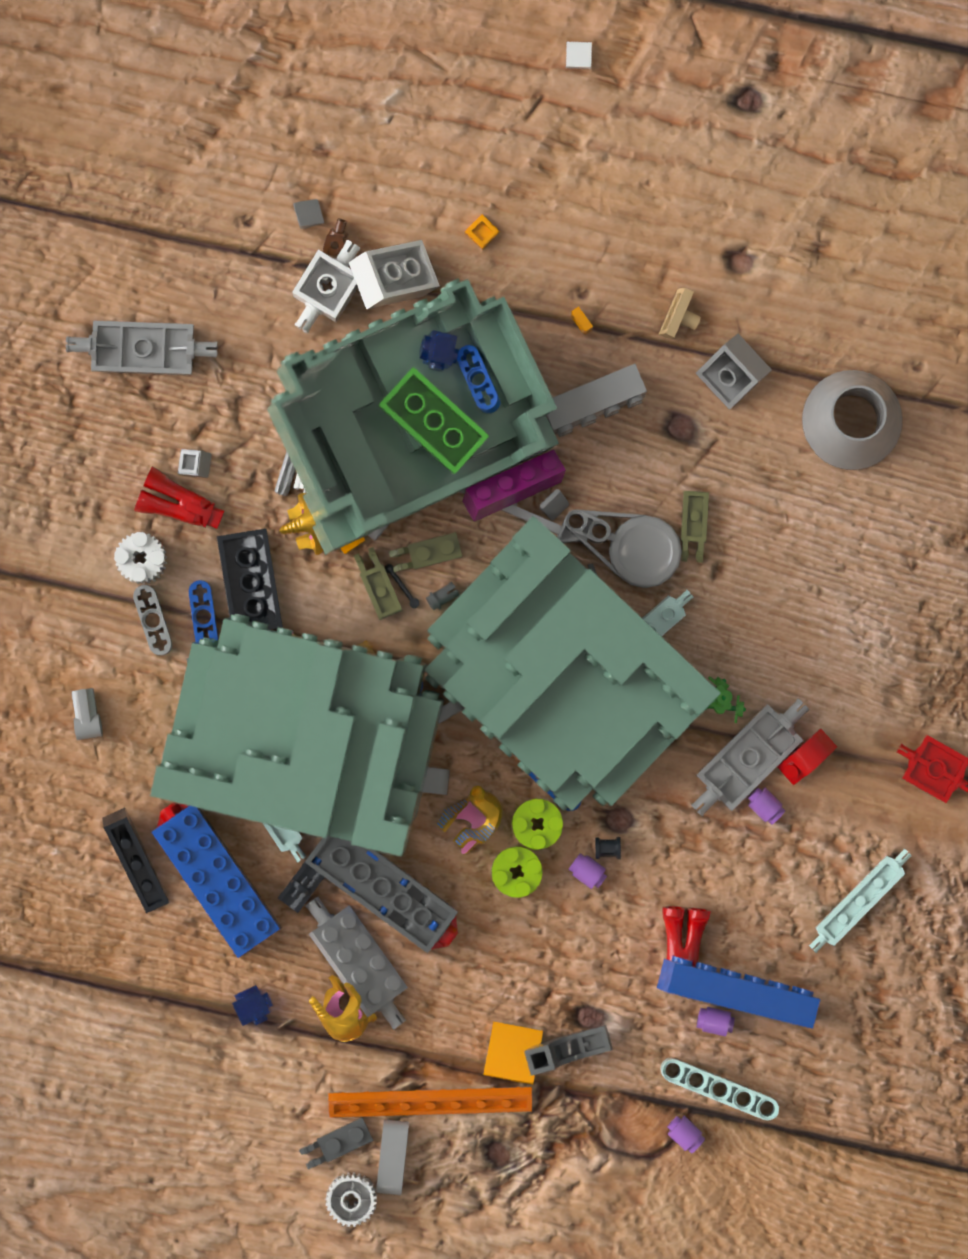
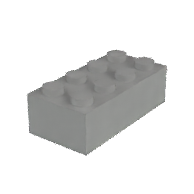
M633 364L553 397L557 409L546 417L554 434L562 437L573 432V427L581 424L582 428L595 423L597 417L601 415L608 418L619 413L620 408L625 405L628 408H632L641 404L647 390L636 364Z

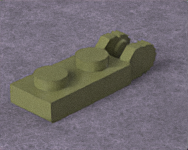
M683 491L680 540L682 541L681 561L687 562L689 557L688 542H698L696 559L697 562L703 563L704 543H706L709 492Z
M456 532L409 544L408 547L389 552L390 557L394 558L410 553L412 562L400 563L394 566V573L412 568L416 570L463 557Z
M372 547L368 549V554L375 567L366 571L364 561L359 553L353 556L360 569L361 579L379 620H383L403 610L383 564H380Z

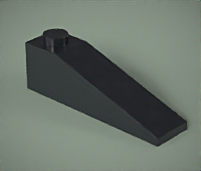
M126 808L103 817V828L146 914L168 904L169 900Z

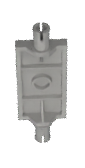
M93 321L92 335H89V338L66 337V352H87L91 355L92 372L192 375L193 359H195V356L214 358L218 356V342L195 341L194 324Z
M797 699L784 714L776 713L767 704L696 774L707 786V790L691 806L697 810L704 803L697 811L702 817L717 801H722L733 811L803 741L795 732L794 724L809 711V708L805 705L797 712V709L803 704L800 699Z
M319 896L305 905L318 922V928L309 934L341 981L352 984L361 996L360 1007L365 1015L369 1017L376 1011H381L393 1030L404 1023L406 1019L393 1002L395 1001L394 998L408 987L350 905L335 916L329 913Z

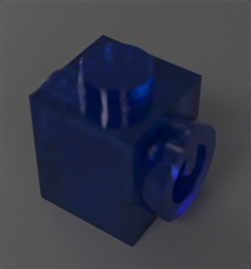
M435 330L431 331L428 336L424 335L421 342L419 359H423V364L429 365L431 370L444 371V369H448L452 366V363H456L459 349L455 348L458 336Z
M255 985L234 995L236 1001L232 1005L242 1026L250 1022L258 1025L268 1020L267 1014L272 1012L270 1007L273 1006L268 992L263 993Z

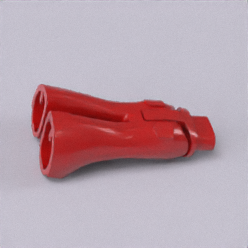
M151 467L143 487L167 495L179 501V503L167 501L141 490L134 508L135 512L163 515L191 525L203 526L204 528L208 525L218 529L225 512L224 510L215 507V503H212L205 497L175 483L157 468Z
M678 906L662 907L667 935V959L672 960V956L693 961L692 966H696L699 959L702 936L709 921L711 911L701 908H688L685 946L682 947L685 908Z

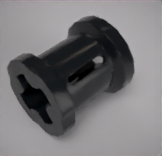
M595 837V859H600V857H616V859H621V837H616V839H600Z

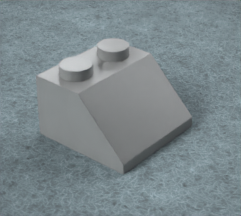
M737 334L725 343L696 374L730 410L765 378L772 369Z

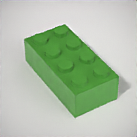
M414 367L378 405L379 408L453 475L489 437L484 430Z

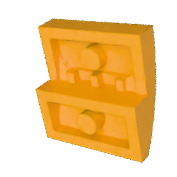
M493 1021L483 1075L533 1085L535 1075L531 1076L524 1051L541 1043L543 1031Z

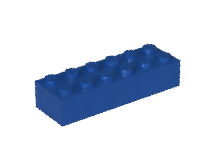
M672 956V960L664 959L657 989L811 1029L814 1027L820 999L813 997V991L796 986L789 990V985L772 980L765 984V979L748 974L741 978V973L721 968L720 972H716L717 967L697 962L696 966H692L693 961Z

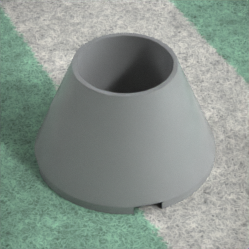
M858 370L840 371L824 378L810 392L803 408V432L806 441H808L815 454L824 462L845 470L864 469L883 460L895 447L902 430V410L893 390L877 376ZM845 396H859L867 400L873 406L877 417V425L873 435L865 438H853L844 434L837 427L834 420L836 401Z

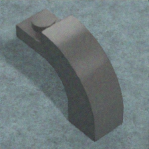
M603 1025L540 1043L526 1049L524 1053L530 1074L533 1076L555 1070L559 1066L575 1060L611 1051L613 1047L607 1026Z

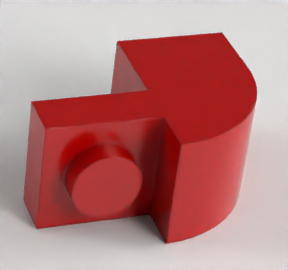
M820 728L796 751L782 761L777 768L794 786L818 767L837 748V745Z

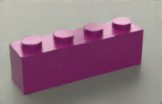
M553 449L467 488L462 502L475 522L562 483L566 469Z

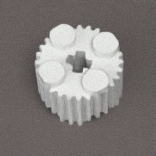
M144 532L131 533V537L127 535V539L123 538V542L119 543L120 547H116L114 560L117 562L115 564L118 567L117 570L121 572L122 576L133 583L139 584L141 582L145 584V581L150 583L151 580L155 582V578H160L159 574H163L162 570L166 568L164 564H167L165 561L167 556L165 555L164 546L154 536ZM138 553L147 554L144 557L146 559L144 564L141 562L136 564L135 560Z
M353 1172L352 1175L347 1173V1176L344 1174L338 1176L330 1184L326 1193L325 1205L328 1206L327 1211H330V1216H334V1220L338 1219L337 1223L342 1222V1226L347 1224L350 1227L352 1224L355 1227L357 1223L361 1225L362 1221L365 1223L366 1219L370 1218L376 1208V1188H373V1183L370 1179L365 1178L366 1176L361 1177L360 1173L355 1175V1172ZM354 1194L359 1202L355 1201L354 1205H349V1201L345 1200L344 1197Z

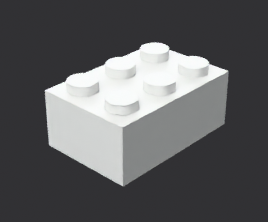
M422 240L366 251L349 262L366 309L420 298L440 286Z

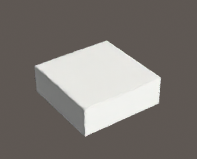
M567 42L566 68L591 69L592 43Z

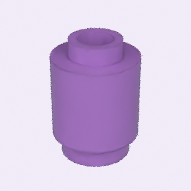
M766 787L762 790L756 788L748 797L750 800L748 806L764 822L768 821L771 825L785 812L782 808L783 804Z
M581 853L568 869L573 872L572 876L590 889L594 886L599 888L607 877L604 874L606 869L588 855L584 856Z
M712 1007L700 1008L696 1028H701L702 1032L726 1037L727 1032L732 1033L735 1018L731 1017L730 1011Z
M676 1116L667 1126L670 1129L668 1135L684 1151L688 1150L691 1154L705 1140L701 1135L702 1132L686 1116H683L681 1119Z

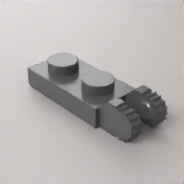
M363 1117L317 1138V1141L301 1148L299 1151L301 1155H306L318 1147L321 1148L323 1156L314 1158L306 1164L307 1168L311 1169L325 1161L328 1163L373 1141V1138Z

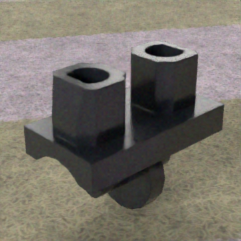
M304 862L278 899L299 913L325 877Z

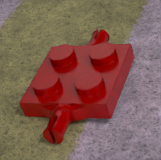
M925 735L920 746L915 750L908 748L902 743L900 744L899 748L901 749H897L896 753L909 759L908 767L901 779L947 804L952 793L958 788L968 793V787H966L968 786V781L963 779L968 766V758L929 735Z

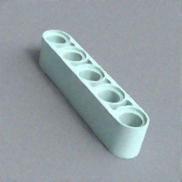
M667 1058L661 1064V1074L671 1083L763 1120H772L779 1113L778 1103L768 1095L676 1058ZM670 1063H676L679 1066V1072L676 1076L671 1077L666 1074V1067ZM693 1073H700L703 1077L702 1083L698 1086H692L689 1083V1077ZM718 1082H723L726 1085L725 1093L720 1096L713 1093V1086ZM740 1092H747L750 1096L749 1102L745 1105H739L736 1101L737 1095ZM769 1101L773 1104L772 1112L767 1115L760 1112L761 1104Z

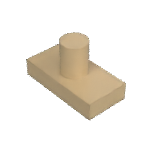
M687 288L677 290L658 335L667 339L675 338L680 324L693 330L697 328L701 317L687 310L694 293Z

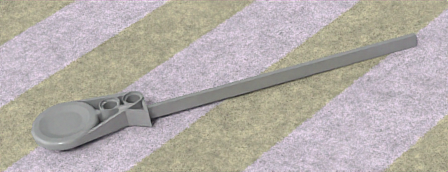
M517 503L501 510L527 522L534 515L548 530L557 534V538L563 544L581 542L618 577L632 586L641 588L659 586L670 579L679 567L682 554L680 539L672 526L660 518L638 514L572 510L566 515L561 526L517 507ZM578 515L583 519V525L580 528L570 526L569 519L572 516ZM597 517L631 519L620 525L615 533H611L609 524ZM597 525L603 526L606 529L605 537L600 539L594 537L592 529ZM587 540L596 544H602L607 540L611 541L609 548L611 564Z

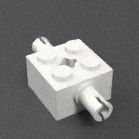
M346 240L336 259L331 258L320 250L317 251L292 292L293 297L303 302L306 306L297 323H295L297 328L300 330L302 328L303 332L309 333L317 317L322 314L334 322L338 321L358 288L352 270L349 267V262L354 259L357 252L361 249L359 246L353 245L351 241ZM332 282L333 289L324 291L322 284Z

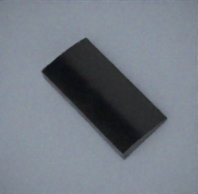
M267 529L217 536L229 617L232 614H241L250 617V622L256 621L268 624L267 629L269 630L278 629V627L283 628Z

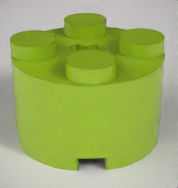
M531 799L516 809L512 819V829L516 839L522 845L531 849H545L559 839L563 829V819L558 808L551 802L544 799ZM541 817L544 820L542 822L544 828L542 830H532L533 823L531 820L533 818L538 820Z
M510 847L500 852L495 858L491 869L492 879L495 886L503 894L514 898L525 897L534 892L539 886L542 879V866L540 860L532 851L523 847ZM517 865H521V871L524 875L513 879V873L510 872V868H516Z

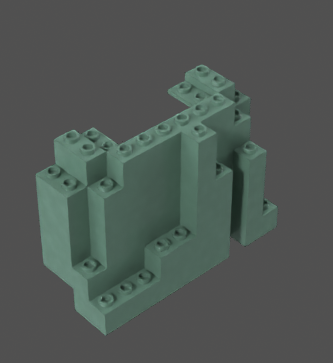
M458 278L447 283L446 287L440 290L441 294L432 301L428 302L427 298L413 304L414 309L407 312L404 308L391 314L392 319L385 322L382 319L376 320L368 325V330L360 332L359 329L346 334V337L341 339L339 343L335 339L324 344V350L317 353L314 350H310L300 355L297 351L286 356L285 360L281 361L282 365L277 370V373L286 391L276 395L271 400L272 404L267 408V411L307 493L303 498L316 523L312 528L325 555L365 537L392 522H397L542 454L559 444L546 417L556 410L557 406L505 297L497 300L493 296L481 302L480 305L469 280L460 282ZM463 346H474L483 358L501 400L500 407L494 413L486 414L482 412L473 398L457 361V353ZM470 353L467 354L466 360L471 368L476 367L473 363L472 355ZM412 367L418 370L489 435L454 475L378 407ZM481 373L476 374L472 379V383L474 385L482 384L485 380V375ZM485 390L482 394L485 398L484 403L488 406L491 404V398Z
M533 515L490 562V565L427 630V633L430 635L428 641L438 650L441 647L444 650L425 669L427 674L425 679L435 689L438 686L445 689L446 691L443 695L450 702L455 704L458 701L465 708L462 713L472 722L477 719L483 725L480 730L490 740L493 737L498 739L502 743L499 748L509 758L514 755L519 759L520 762L517 765L527 775L532 772L538 778L536 783L546 793L551 790L552 794L556 797L553 801L563 811L567 808L572 811L591 790L595 792L592 797L600 805L605 806L607 804L612 806L721 693L591 569H586L570 553L571 550Z
M232 614L231 617L223 620L219 642L218 640L205 637L203 639L200 638V641L193 642L172 732L167 735L162 761L156 767L150 796L318 837L327 838L332 836L352 841V845L402 856L406 852L413 820L418 814L444 699L439 698L440 693L425 690L423 693H420L427 663L421 662V657L409 654L405 658L396 660L392 659L393 654L378 651L377 655L367 653L368 648L353 645L352 649L342 647L343 642L328 639L325 642L317 641L318 636L303 633L302 637L292 635L293 630L278 627L277 631L267 629L268 624L256 621L250 622V617L241 614Z

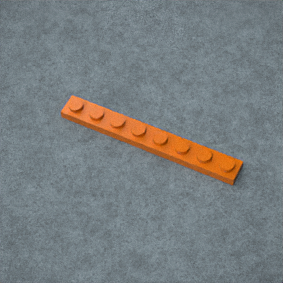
M532 1087L328 1093L329 1118L532 1112Z

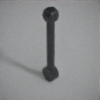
M387 564L385 566L386 573L391 574L409 599L410 606L417 608L420 604L419 600L413 598L398 575L394 573V566Z

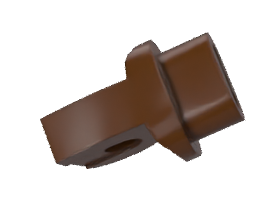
M340 218L337 219L335 228H331L326 237L323 253L330 256L339 255L345 245L344 238L348 237V233L345 232L348 221ZM337 242L338 248H334L332 243Z

